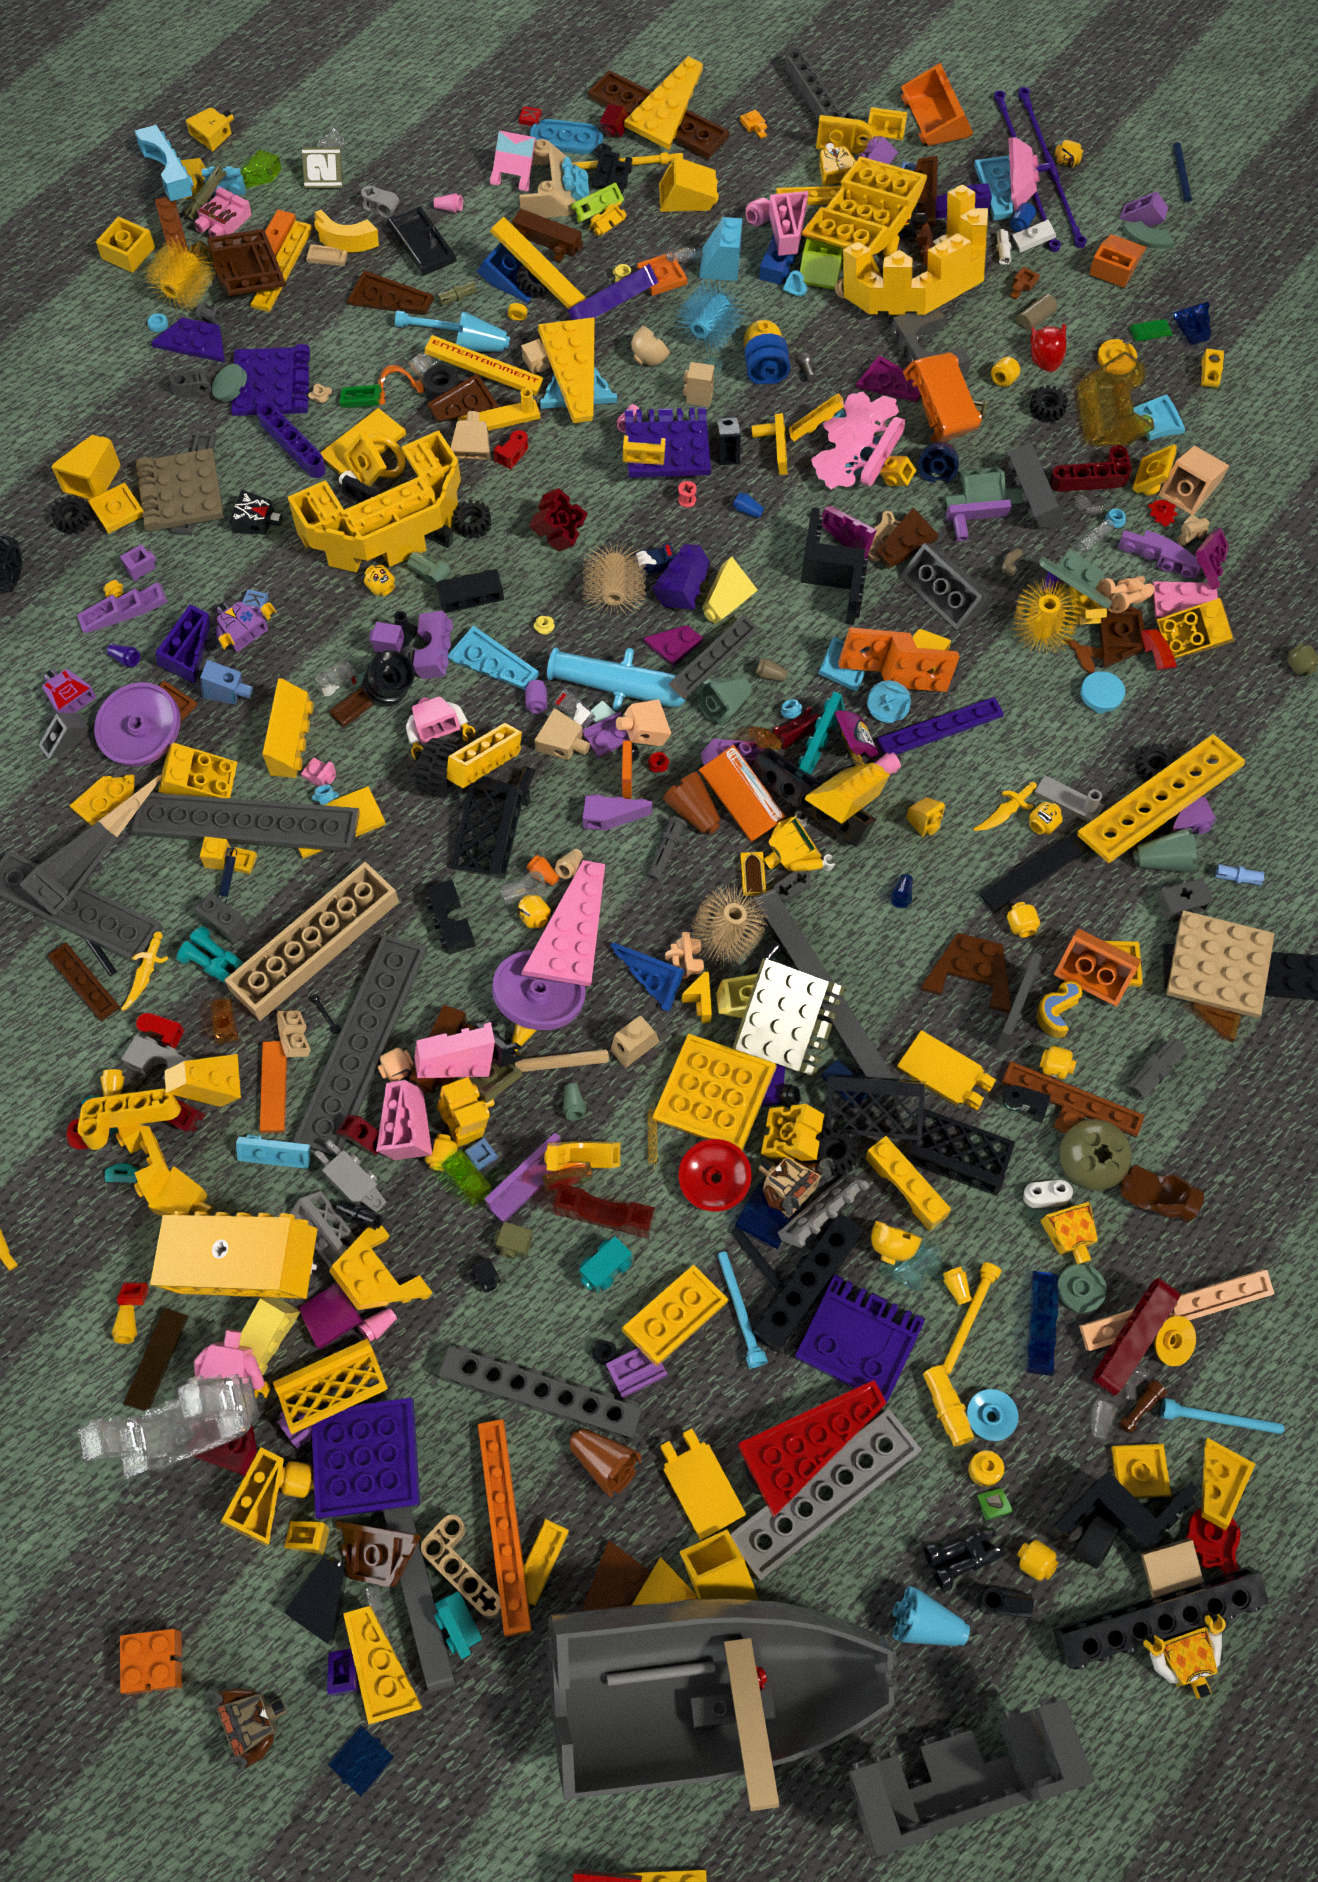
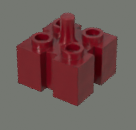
M557 488L543 494L538 505L540 512L534 514L529 527L540 537L546 535L547 543L560 552L575 545L579 535L576 529L583 526L588 513L578 504L571 505L569 503L570 497Z

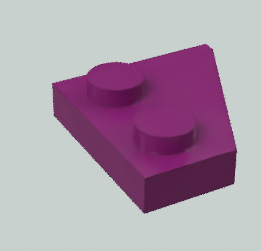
M688 625L644 638V643L673 667L703 641V637Z

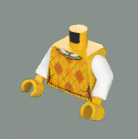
M1217 1614L1218 1619L1215 1623H1213L1209 1615L1205 1617V1623L1209 1626L1208 1630L1204 1627L1165 1642L1158 1636L1153 1635L1155 1638L1153 1645L1147 1640L1143 1642L1145 1648L1150 1651L1155 1671L1168 1682L1176 1684L1177 1687L1190 1683L1196 1699L1212 1694L1205 1677L1218 1673L1217 1667L1220 1665L1222 1650V1631L1226 1626L1224 1619L1219 1614Z

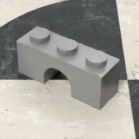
M137 1035L121 1058L126 1067L145 1076L158 1064L168 1065L167 1069L184 1061L196 1060L190 1055L185 1057L179 1055L178 1051L170 1046L161 1047L157 1045L158 1043L148 1036L142 1038Z

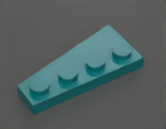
M833 692L831 698L828 697L824 704L825 712L822 717L817 719L815 724L816 732L814 736L809 737L806 744L805 756L802 755L798 761L797 767L810 775L821 756L819 749H824L829 741V730H835L838 724L834 712L838 710L845 711L842 694Z

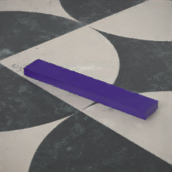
M993 697L877 738L876 742L883 755L892 752L897 755L1002 718L1004 713L996 698Z

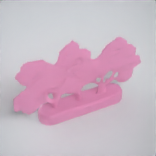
M864 392L853 393L847 397L844 405L846 417H833L829 421L822 423L825 430L829 431L827 435L829 441L836 443V447L820 452L811 459V462L816 469L818 478L825 480L827 487L833 489L838 485L845 487L853 485L856 477L854 471L860 467H864L860 477L861 483L872 486L883 468L885 460L890 456L904 431L905 419L894 417L888 427L885 425L887 418L895 416L899 412L898 406L895 404L896 399L882 396L870 402V398ZM875 421H879L880 426L875 424ZM885 431L879 443H873L874 433ZM864 447L874 448L868 461H863L860 458V452ZM858 462V464L853 465L854 467H845L846 463ZM847 470H852L851 473H846Z

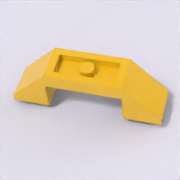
M136 1124L118 1127L119 1133H116V1137L121 1147L126 1145L130 1154L143 1149L146 1155H150V1157L146 1158L149 1166L135 1172L138 1182L134 1186L139 1197L145 1196L148 1203L151 1204L156 1200L170 1176L159 1143L149 1126Z

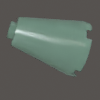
M1185 828L1137 845V850H1133L1134 863H1139L1141 868L1189 873L1197 872V865H1194L1193 859H1197L1194 834H1191L1192 828Z

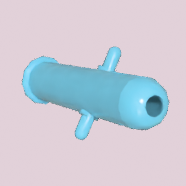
M557 647L553 648L547 667L548 680L557 678L611 692L615 695L612 706L614 711L621 709L623 698L626 697L642 701L660 700L662 706L671 708L679 707L686 701L669 686L670 682L677 676L676 674L633 666L631 664L634 655L632 648L626 650L624 660L621 663L560 652Z

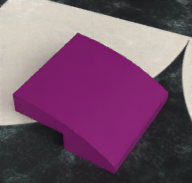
M338 1283L299 1307L308 1331L319 1349L363 1322L357 1309Z

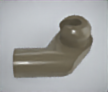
M1015 548L1005 555L1001 568L1004 574L1006 573L1008 576L1015 574L1017 569L1013 563L1023 555L1020 548Z

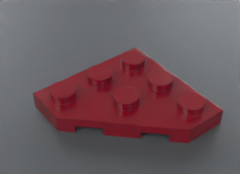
M220 1389L188 1455L246 1476L257 1453L247 1392L241 1394Z

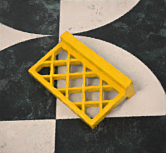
M368 1338L273 1382L291 1434L388 1389ZM371 1365V1366L369 1367L368 1371H362V1370H361V1369H363V1368H365V1367ZM355 1376L363 1377L359 1385L351 1384ZM346 1377V1379L344 1380V1382H338V1381H337V1380H339V1379H342V1378ZM370 1379L379 1380L380 1382L370 1388L366 1387ZM331 1387L339 1389L335 1396L327 1395ZM322 1388V1390H321V1392H320L319 1394H318V1393H313L314 1391H316V1390ZM346 1390L354 1391L351 1397L342 1398ZM299 1399L295 1405L288 1404L294 1400ZM307 1399L315 1400L310 1408L303 1407ZM322 1401L330 1403L327 1408L318 1410ZM298 1413L306 1414L303 1419L293 1423Z

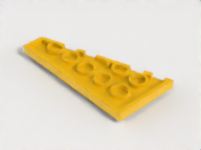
M595 317L538 325L539 335L573 423L587 422L593 419Z

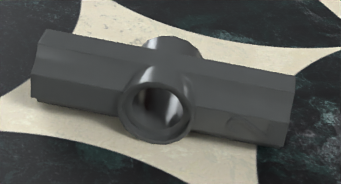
M1173 1037L1168 1040L1157 1054L1154 1053L1141 1068V1072L1127 1086L1129 1092L1137 1099L1143 1101L1153 1091L1155 1086L1161 1084L1164 1078L1172 1072L1174 1065L1188 1051L1185 1044Z

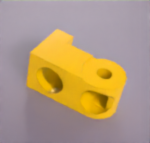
M1205 350L1201 360V386L1219 387L1223 371L1224 351ZM1215 355L1218 359H1209V357Z

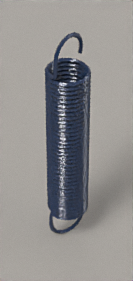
M233 847L227 850L219 888V895L228 897L236 857L228 856V851L235 849Z

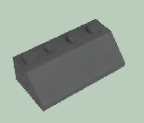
M1032 442L1008 452L1011 458L1008 461L1011 472H1016L1018 475L1014 478L1019 489H1024V493L1021 494L1024 503L1031 506L1028 512L1032 522L1037 520L1039 527L1045 528L1067 527Z
M924 543L899 576L956 630L980 614L993 598L935 544Z

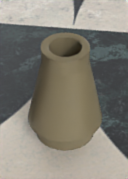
M761 658L755 674L762 679L784 682L788 670L768 658L766 660Z

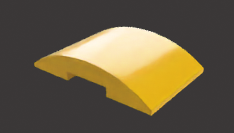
M860 156L841 180V189L826 208L821 207L801 232L802 236L844 249L859 241L871 249V255H874L888 246L907 222L924 188L927 175Z

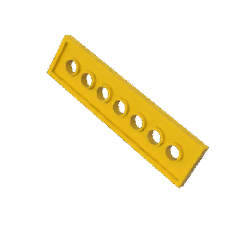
M1212 734L1078 830V837L1107 863H1110L1243 767L1245 759ZM1208 759H1215L1218 762L1216 764H1209L1206 761ZM1198 771L1201 773V775L1192 776L1190 775V772ZM1173 784H1183L1184 787L1175 788L1173 787ZM1166 796L1167 799L1164 801H1160L1156 799V797ZM1149 808L1151 811L1148 813H1142L1139 811V809ZM1131 820L1134 823L1131 825H1124L1122 821ZM1107 832H1114L1116 836L1109 838L1106 837L1104 834Z

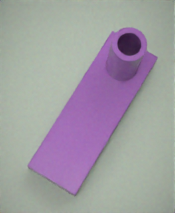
M1009 499L949 505L946 519L947 522L953 521L956 540L967 541L969 536L966 520L1008 516L1011 502Z

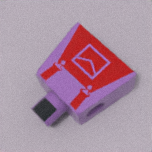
M68 669L63 670L59 674L55 670H49L44 675V679L47 682L42 687L57 713H75L97 698L92 687Z

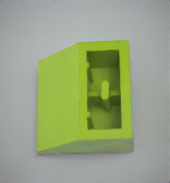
M807 238L800 272L804 276L803 282L806 285L835 290V284L839 279L843 262L844 248Z

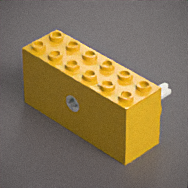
M175 1211L173 1215H163L150 1285L174 1293L188 1295L307 1299L310 1275L312 1270L317 1268V1265L313 1264V1255L318 1228L308 1225L309 1221L295 1219V1215L281 1213L279 1217H273L272 1214L258 1213V1217H252L248 1213H237L236 1216H231V1214L216 1212L215 1216H210L209 1213L195 1212L194 1216H189V1213Z

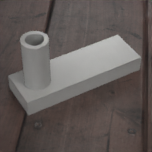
M1044 775L1034 793L1035 796L1049 803H1055L1061 809L1089 823L1099 816L1104 807V804L1100 803L1102 794L1099 790L1093 789L1086 796Z

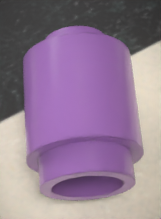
M532 680L528 682V686L525 688L526 709L533 714H540L547 709V687L543 681Z

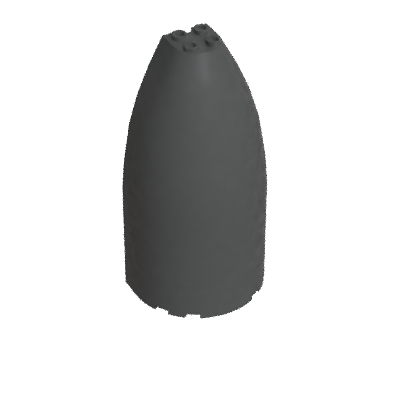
M729 1598L688 1599L551 1614L548 1618L549 1685L553 1716H555L552 1722L557 1751L558 1772L564 1800L705 1783L745 1775L737 1724L695 1729L693 1727L691 1698L732 1693L724 1648L725 1641L751 1638L755 1664L758 1667L761 1666L766 1673L767 1682L764 1683L763 1690L772 1689L776 1717L773 1720H765L773 1766L794 1761L820 1750L861 1728L894 1706V1694L898 1693L896 1677L891 1676L893 1667L897 1666L896 1652L890 1648L886 1637H882L846 1620L810 1608L777 1601ZM714 1661L715 1664L714 1673L612 1686L607 1685V1674Z

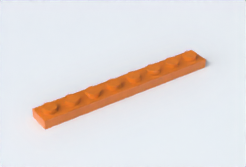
M501 1419L478 1424L503 1630L504 1636L510 1637L532 1632L505 1422Z

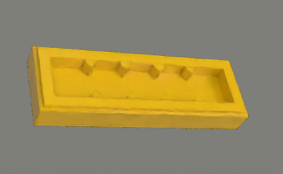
M837 393L790 426V438L796 441L804 434L813 432L817 425L823 421H829L837 411L844 407L841 395Z
M546 1519L524 1565L528 1603L535 1607L569 1533L568 1529Z

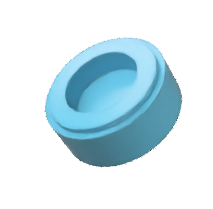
M153 314L148 318V326L154 332H162L168 327V320L163 314Z

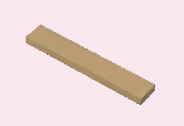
M751 1638L725 1641L724 1648L750 1810L779 1807V1799Z

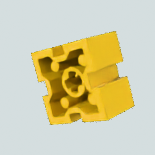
M469 1077L442 1086L441 1099L438 1101L437 1109L444 1123H447L453 1141L460 1147L482 1138L490 1117L488 1108L494 1106V1100L492 1099L488 1103L483 1100L478 1101L477 1098L480 1096L479 1090L475 1084L471 1083Z
M808 1104L791 1105L790 1110L785 1107L769 1108L766 1127L770 1128L769 1135H764L761 1154L778 1163H781L785 1158H790L793 1161L796 1158L800 1161L817 1160L820 1141L816 1140V1135L822 1130L824 1114Z

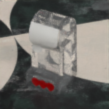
M347 659L323 670L315 677L318 693L322 696H330L336 689L348 683L351 687L359 684L357 674Z
M564 689L552 703L569 718L580 724L583 729H586L596 718V715L590 708L567 689Z

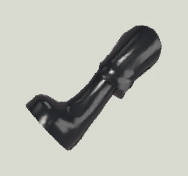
M986 1526L978 1528L971 1535L960 1538L959 1541L939 1547L933 1541L923 1544L924 1555L930 1568L940 1565L944 1561L964 1552L968 1556L960 1561L932 1571L935 1581L942 1592L945 1593L952 1589L953 1580L959 1575L972 1569L976 1571L1005 1555L1002 1546L988 1549L986 1552L984 1550L982 1542H987L996 1536L994 1528Z

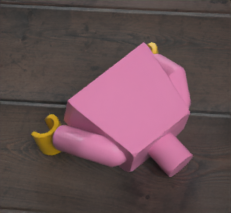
M227 1329L224 1342L210 1344L194 1360L195 1376L191 1382L201 1385L203 1388L211 1387L241 1394L253 1388V1398H257L259 1392L263 1393L264 1398H267L271 1389L270 1385L263 1379L256 1357L252 1354V1348L239 1345L242 1333L239 1330Z

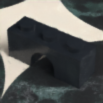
M453 880L427 887L428 896L424 897L428 910L433 909L435 916L431 918L435 930L440 928L442 935L438 936L442 949L447 948L449 955L474 947L475 941L467 918L454 921L447 917L451 911L461 908L460 899Z

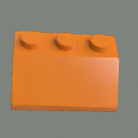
M1078 928L1054 975L1065 981L1078 983L1083 990L1117 1007L1141 959Z

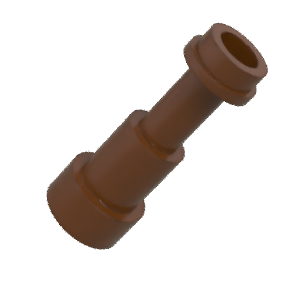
M1151 1379L1145 1386L1146 1391L1137 1400V1406L1128 1417L1123 1416L1119 1425L1127 1433L1131 1434L1133 1431H1136L1137 1426L1135 1424L1145 1412L1148 1413L1157 1401H1162L1167 1395V1390L1159 1382Z

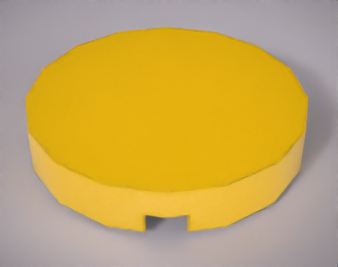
M1120 339L1105 341L1097 353V360L1101 367L1113 373L1129 371L1134 367L1137 359L1135 348L1130 343H1123V340Z

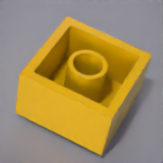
M119 216L96 241L101 259L132 273L155 249L150 230Z

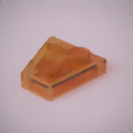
M1193 1002L1192 1010L1224 1038L1233 1043L1236 1038L1241 1014Z

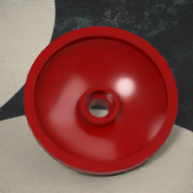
M708 1139L697 1143L687 1151L680 1163L678 1178L680 1188L691 1204L704 1211L722 1212L735 1207L744 1199L751 1185L752 1172L748 1158L738 1146L722 1139ZM718 1174L721 1179L718 1182H713L712 1176Z

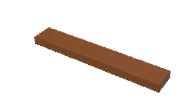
M1012 1061L1009 1062L1001 1082L1009 1087L1018 1085L1051 1095L1049 1103L1061 1108L1066 1106L1085 1115L1088 1119L1108 1121L1116 1125L1123 1133L1135 1138L1139 1134L1145 1117L1141 1113Z

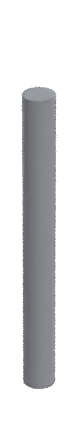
M714 1661L607 1674V1685L612 1686L714 1673L715 1664Z

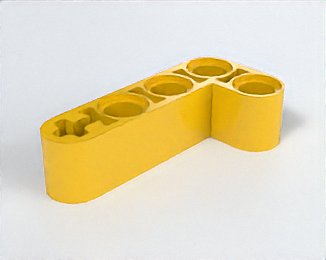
M166 1089L92 1098L87 1100L81 1107L78 1133L90 1149L97 1150L107 1143L110 1128L171 1120L179 1115L181 1106L174 1095L166 1093Z

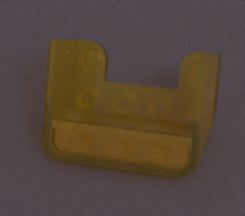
M1126 351L1083 378L1078 385L1084 440L1092 446H1127L1155 429L1151 416L1147 414L1140 416L1134 412L1131 391L1144 382L1146 371L1145 365Z

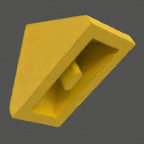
M290 1521L284 1548L324 1555L330 1528L322 1522Z

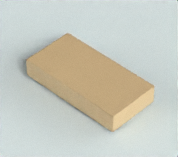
M310 244L306 260L310 263L345 266L348 252L346 250L342 252L340 249L330 246Z

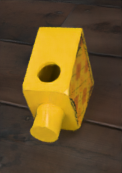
M1090 1202L1048 1214L1040 1220L1060 1255L1073 1252L1077 1265L1091 1261L1087 1247L1096 1243L1098 1238Z

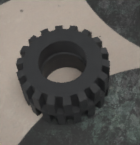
M432 738L427 742L420 754L416 767L415 785L417 791L443 799L450 794L455 783L446 779L448 756L460 750L461 747L459 745L437 738Z

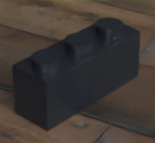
M497 569L435 582L441 610L444 613L504 600L503 588Z

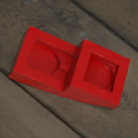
M1157 629L1141 631L1145 652H1153L1157 671L1177 667L1173 653L1162 634Z

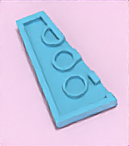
M472 626L448 654L449 661L523 690L528 686V682L536 680L539 676V672L475 626Z

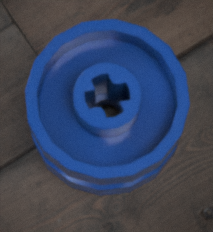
M769 333L755 336L748 341L744 354L747 363V375L751 381L756 384H775L788 376L791 365L788 356V345L783 337Z

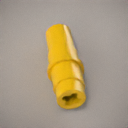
M939 1365L928 1369L923 1373V1377L932 1395V1401L938 1413L936 1415L937 1419L942 1422L946 1434L950 1437L954 1447L970 1442L974 1439V1435L965 1413V1404H961L944 1366Z

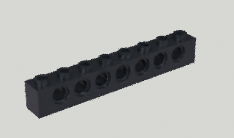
M1248 1566L1185 1588L1053 1629L1062 1662L1069 1669L1078 1670L1085 1668L1088 1665L1087 1663L1096 1660L1107 1661L1113 1657L1112 1655L1120 1652H1134L1138 1649L1137 1647L1143 1645L1145 1640L1153 1645L1155 1643L1153 1635L1158 1636L1162 1640L1169 1636L1179 1637L1185 1635L1188 1630L1194 1628H1208L1209 1626L1205 1623L1207 1615L1212 1618L1213 1622L1217 1621V1614L1224 1621L1236 1618L1237 1614L1243 1612H1257L1261 1609V1606L1269 1604L1261 1573ZM1239 1590L1238 1597L1232 1601L1233 1593ZM1214 1598V1605L1208 1608L1209 1600ZM1190 1606L1189 1613L1183 1617V1610ZM1165 1614L1164 1622L1158 1625L1159 1617ZM1141 1622L1140 1629L1133 1633L1134 1625ZM1116 1630L1114 1639L1108 1641L1109 1633ZM1091 1638L1090 1646L1083 1649L1084 1641Z

